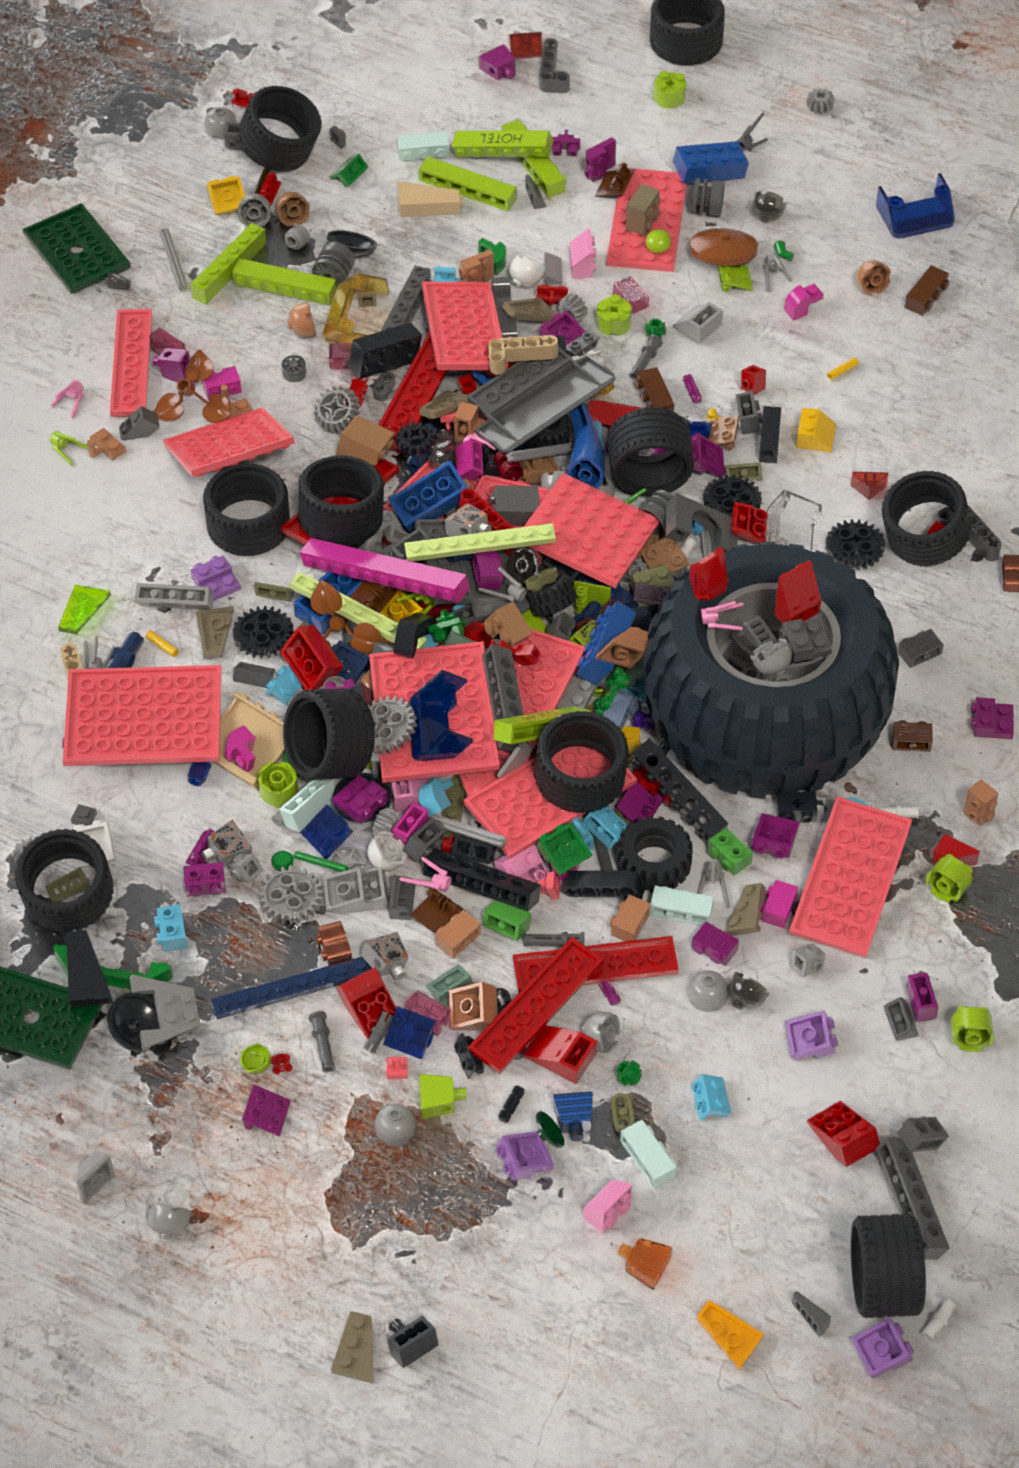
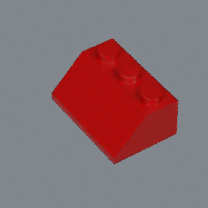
M597 399L590 400L589 412L593 422L598 420L601 422V425H608L609 429L623 415L642 408Z
M315 625L298 626L280 650V653L306 690H316L323 687L324 682L329 677L337 676L343 668V665Z

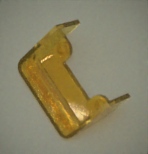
M356 274L338 284L323 330V337L327 343L351 348L354 339L367 336L353 332L354 323L351 319L347 318L355 290L389 295L387 278Z

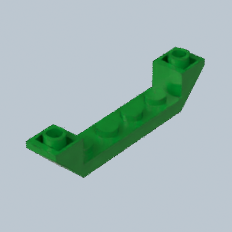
M54 944L55 958L68 976L67 945ZM151 962L147 975L140 972L132 973L122 969H109L101 966L107 985L131 990L129 981L131 975L168 982L173 978L171 965L164 962Z

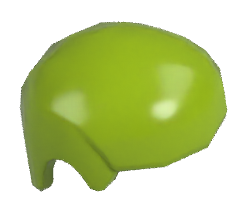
M652 230L647 235L646 247L651 252L659 254L670 249L671 237L665 230Z
M259 1043L245 1048L240 1057L242 1068L253 1075L264 1073L272 1061L271 1053L267 1046L265 1047Z

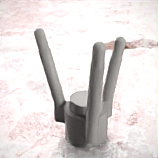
M768 254L765 259L766 264H764L766 290L769 292V269L776 271L780 268L790 282L792 278L784 268L778 254Z
M501 567L498 570L507 578L503 582L509 586L507 591L509 596L488 589L478 588L481 592L507 599L510 602L515 600L521 602L527 594V589L522 587V584L517 582Z
M98 636L94 638L93 653L90 659L87 641H84L85 669L106 668L115 646L111 647L107 657L102 662L101 658L96 657Z
M709 861L706 864V870L703 871L697 894H702L706 879L711 881L712 884L720 879L726 908H729L730 904L724 879L725 873L722 872V864L718 861Z

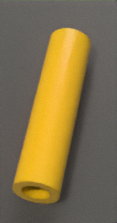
M854 357L827 373L828 379L833 380L859 365L858 359Z
M149 630L146 633L145 638L172 657L178 654L179 650L153 631Z

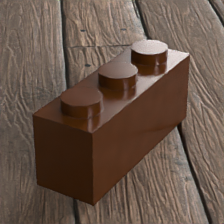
M931 265L907 294L905 308L921 316L926 311H930L934 301L938 300L942 291L948 288L950 284L948 280L949 273Z
M658 367L638 371L635 386L637 390H640L642 402L646 403V408H663L674 412V402Z

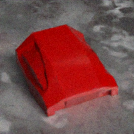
M735 502L732 513V533L755 543L766 542L767 512L763 509H756L752 505Z
M721 547L697 563L690 565V584L693 587L694 596L698 600H712L727 589L729 580L727 578L725 553Z

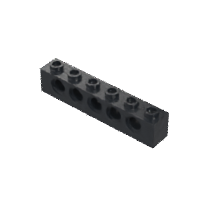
M650 738L632 752L631 761L637 769L641 768L646 773L644 774L646 779L658 786V791L664 798L668 797L670 799L671 806L677 812L681 811L685 816L684 820L698 830L697 834L701 839L708 841L728 827L729 823ZM655 760L657 765L651 767L647 764V761ZM667 774L670 776V779L663 781L660 775ZM675 788L682 789L683 794L676 795L674 794L673 790ZM693 802L696 808L693 810L688 809L686 804ZM705 816L710 822L703 824L699 818Z
M437 848L425 857L439 868L448 871L447 876L451 877V885L525 911L531 910L539 902L541 884ZM424 862L423 875L432 878L434 874H439V872Z

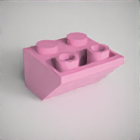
M591 229L585 230L570 242L572 279L593 278V271L596 270V261L593 260V258H596V248L592 247L595 246V237L591 236Z
M429 778L390 782L395 811L408 810L412 803L421 806L418 797L419 788L427 783Z
M535 844L511 859L505 854L493 861L496 869L536 883L541 879L546 880L547 869Z
M611 1180L584 1207L583 1218L602 1234L607 1229L613 1228L617 1219L621 1215L627 1214L631 1208L632 1185L628 1182Z

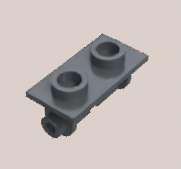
M587 331L566 346L569 356L578 355L580 357L584 355L583 350L587 353L592 348H595L600 336Z

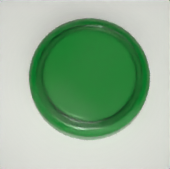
M278 851L271 858V865L277 871H281V867L288 870L289 866L294 864L293 855L288 851Z

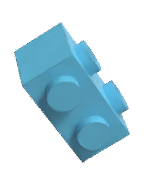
M609 806L595 812H590L581 822L609 850L618 843L622 831L627 829L628 826Z
M181 905L157 908L158 916L154 917L155 927L160 928V933H156L158 945H163L164 952L188 948Z

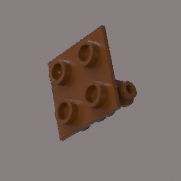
M621 163L616 171H607L595 196L623 195L635 169H628L626 163Z
M364 580L350 598L380 613L397 591L391 589L390 586Z
M430 888L427 891L428 897L410 914V917L436 934L437 930L448 924L455 914H459L465 909L457 905L450 898H447L446 895L437 891V889Z

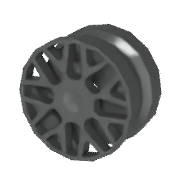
M290 355L283 359L281 365L282 375L285 380L299 382L306 377V362L303 357Z

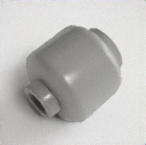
M301 225L292 227L285 234L286 244L294 250L303 248L310 241L308 230Z
M376 533L367 539L359 549L378 554L384 547V539Z

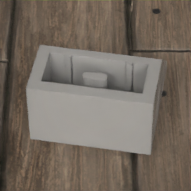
M711 302L696 305L675 322L673 327L696 342L701 343L722 325L723 310Z

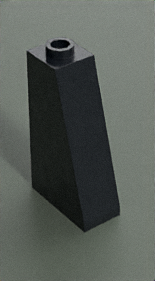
M74 929L72 932H66L69 1002L72 1008L112 1004V995L87 930Z

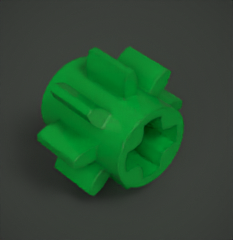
M656 318L650 319L649 324H645L646 336L657 335L661 338L662 335H666L665 322Z
M634 1060L631 1063L623 1061L616 1070V1076L619 1078L618 1081L624 1086L627 1084L630 1086L636 1085L641 1080L642 1070L640 1065Z

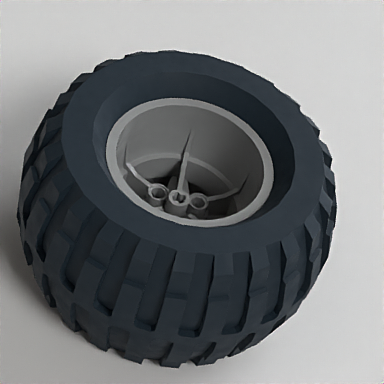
M775 541L760 542V545L749 546L744 543L733 546L731 551L724 552L727 578L729 580L725 592L712 600H698L694 596L693 587L690 584L689 568L680 581H675L670 592L668 591L657 613L654 615L648 629V644L643 657L646 704L661 738L664 739L666 744L670 745L678 761L685 768L696 770L697 777L708 784L716 782L722 785L723 790L733 794H737L738 791L751 793V797L766 799V795H774L777 792L786 794L796 793L801 790L806 792L821 790L828 781L835 782L846 776L848 770L856 766L873 748L892 713L899 658L891 622L886 615L882 603L874 596V589L864 579H857L853 568L845 563L834 562L830 554L818 550L812 552L804 549V545L790 543L789 546L775 544ZM810 560L822 601L820 613L805 622L820 620L832 648V653L795 662L796 664H790L785 669V672L779 676L762 674L757 670L750 657L751 655L754 656L753 651L756 647L745 636L743 631L708 628V624L703 625L701 609L715 607L732 601H736V604L742 602L744 603L742 607L718 612L719 621H715V623L743 627L746 621L759 615L779 643L778 639H781L779 629L782 628V623L775 616L778 578L783 573H788L799 564ZM731 664L737 666L739 669L743 671V673L733 668Z

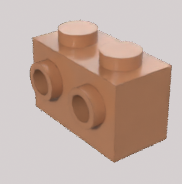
M980 779L968 789L963 812L971 821L976 822L979 826H982L985 822H990L995 817L999 793Z
M629 895L626 901L623 900L621 902L617 916L614 915L610 921L611 936L623 941L636 940L650 916L651 903Z
M462 910L459 914H455L448 924L437 930L435 934L436 946L454 959L481 935V923L465 910Z

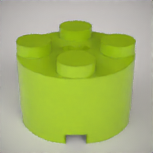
M667 71L659 72V75L654 80L653 100L658 102L659 106L675 108L677 105L684 103L687 86L684 74Z
M617 294L603 299L597 305L598 329L603 334L609 336L610 334L620 336L628 332L631 325L632 306L627 300L620 298Z
M282 761L281 763L269 762L260 769L258 785L263 801L273 805L275 808H281L284 802H288L298 791L297 775L289 763Z
M947 854L927 874L926 884L930 885L932 888L930 891L936 898L944 902H950L951 900L956 902L972 884L973 870L969 865L964 864L953 855Z
M958 1007L956 1009L957 1012L951 1018L953 1044H957L960 1050L966 1052H978L983 1050L982 1047L986 1045L988 1047L991 1046L994 1042L993 1019L987 1007Z

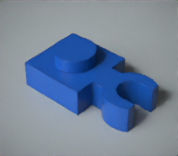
M478 370L470 372L483 385L493 379L491 376L485 377Z

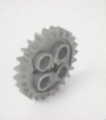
M387 696L384 701L379 697L378 703L372 700V706H369L375 726L373 752L377 755L381 751L385 755L386 750L392 753L393 748H396L399 751V745L406 746L405 740L412 739L409 734L415 733L413 727L417 726L415 711L408 702L405 703L403 698L398 700L396 696L392 700Z
M289 866L288 870L281 867V872L274 870V876L268 874V880H262L263 886H259L260 893H258L263 913L267 912L268 918L274 916L275 922L282 919V924L286 920H289L290 925L293 924V920H297L300 923V918H304L307 921L308 914L314 916V910H319V904L323 903L322 884L319 883V878H314L313 872L308 874L306 868L301 872L300 866L296 870H293L292 866Z

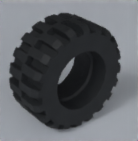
M650 816L645 820L643 818L636 820L635 824L632 822L627 826V829L622 831L618 839V870L637 873L645 891L648 890L653 893L655 886L675 889L678 887V883L682 884L686 880V876L691 871L693 845L688 832H684V828L680 824L676 825L675 821L671 819L664 820V817L653 818V816ZM659 847L668 851L672 856L663 862H649L642 859L638 853L645 848Z

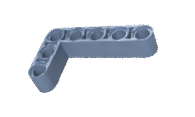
M618 690L610 708L605 711L604 717L613 721L622 732L627 718L634 720L635 712L641 711L642 706L635 696Z

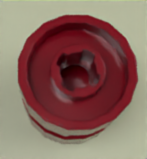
M497 452L493 460L497 464L496 468L501 478L511 481L519 480L524 473L520 462L510 463L506 457L508 453Z

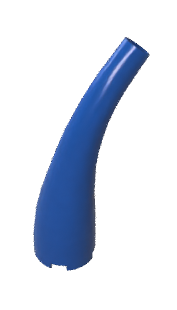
M584 402L570 412L574 426L575 441L568 467V475L594 488H598L604 477L605 456L595 424Z

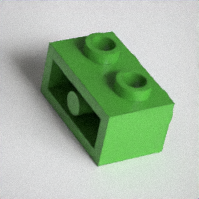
M724 828L708 840L709 855L713 859L718 860L722 867L734 876L752 863L753 852L727 828Z
M495 900L485 909L483 926L518 941L530 929L532 913Z

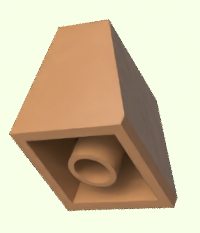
M356 415L341 433L336 456L356 457L371 465H377L380 460H384L387 451L393 448L395 443L393 440L394 432Z

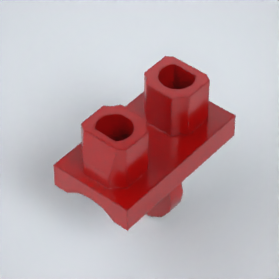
M537 285V298H541L550 306L559 304L561 299L568 294V287Z

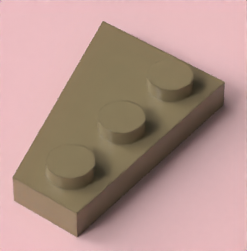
M541 298L506 301L502 306L512 318L550 322L556 315Z
M446 390L421 407L420 415L426 416L428 419H436L457 411L461 402H470L467 399V394Z
M234 606L197 611L204 659L223 657Z
M762 883L746 885L729 921L726 933L736 936L760 932L761 927L758 925L759 920L762 919L760 908L764 905L766 890Z
M350 1311L331 1368L332 1374L374 1384L371 1316Z

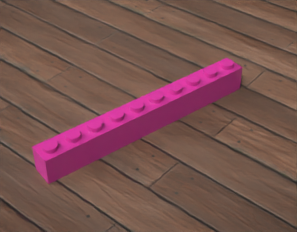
M311 538L299 552L303 565L451 602L459 603L470 589L466 574Z

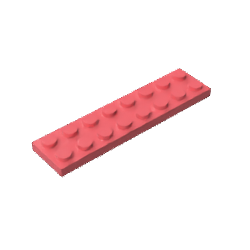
M152 309L117 310L110 403L111 417L131 416L140 406L147 407Z

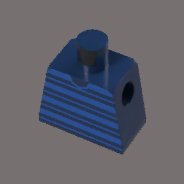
M593 1091L553 1094V1108L561 1133H571L572 1141L583 1140V1132L591 1130Z

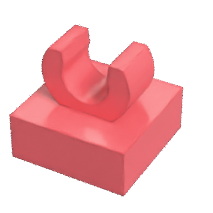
M457 411L440 417L441 423L446 422L448 430L452 428L451 422H454V416Z
M547 872L546 880L541 879L538 881L541 884V894H549L552 900L559 899L561 882L555 872Z
M387 1057V1079H408V1057Z

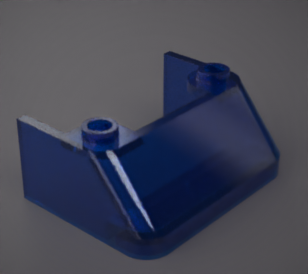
M941 173L937 175L936 187L934 189L935 197L905 203L899 196L887 197L882 186L878 187L876 208L894 238L901 239L950 228L954 225L955 221L951 190Z
M441 670L410 698L409 704L417 717L415 720L417 726L413 727L415 733L411 734L412 756L414 759L419 761L453 759L473 743L472 738L449 730L448 712L457 704L456 692L467 683V679Z

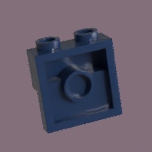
M339 640L336 645L334 644L331 647L343 665L342 670L337 676L345 680L353 679L356 684L369 665L370 657Z

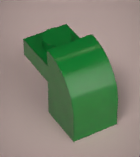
M482 237L478 241V253L491 249L494 253V275L497 276L506 267V247L502 242H498L495 245Z

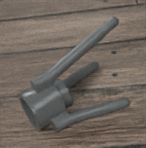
M761 113L752 126L749 125L737 140L743 151L747 149L751 151L754 147L768 141V138L752 144L753 138L749 135L762 119L764 113Z

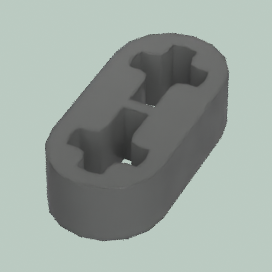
M386 371L379 376L373 387V397L375 400L384 401L389 397L396 383L395 375L392 372Z

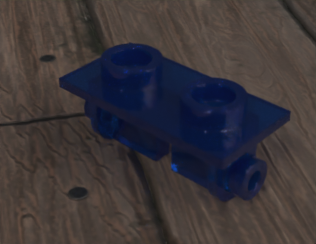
M705 420L692 421V423L687 422L691 437L698 432L704 437L709 438L712 423Z

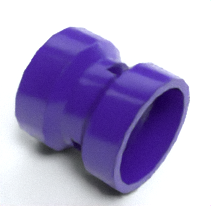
M636 711L633 727L653 732L655 722L650 712L644 714L643 711Z

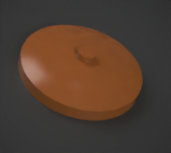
M713 228L700 231L691 238L690 252L695 258L705 263L734 266L753 260L758 252V243L754 237L743 231L729 228Z

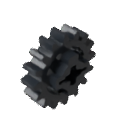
M412 421V425L405 423V428L400 427V431L397 432L396 444H398L399 450L403 449L404 454L409 452L410 456L413 453L419 456V453L422 452L425 455L426 450L431 451V446L435 445V433H433L432 428L428 429V424L422 426V422L415 424Z

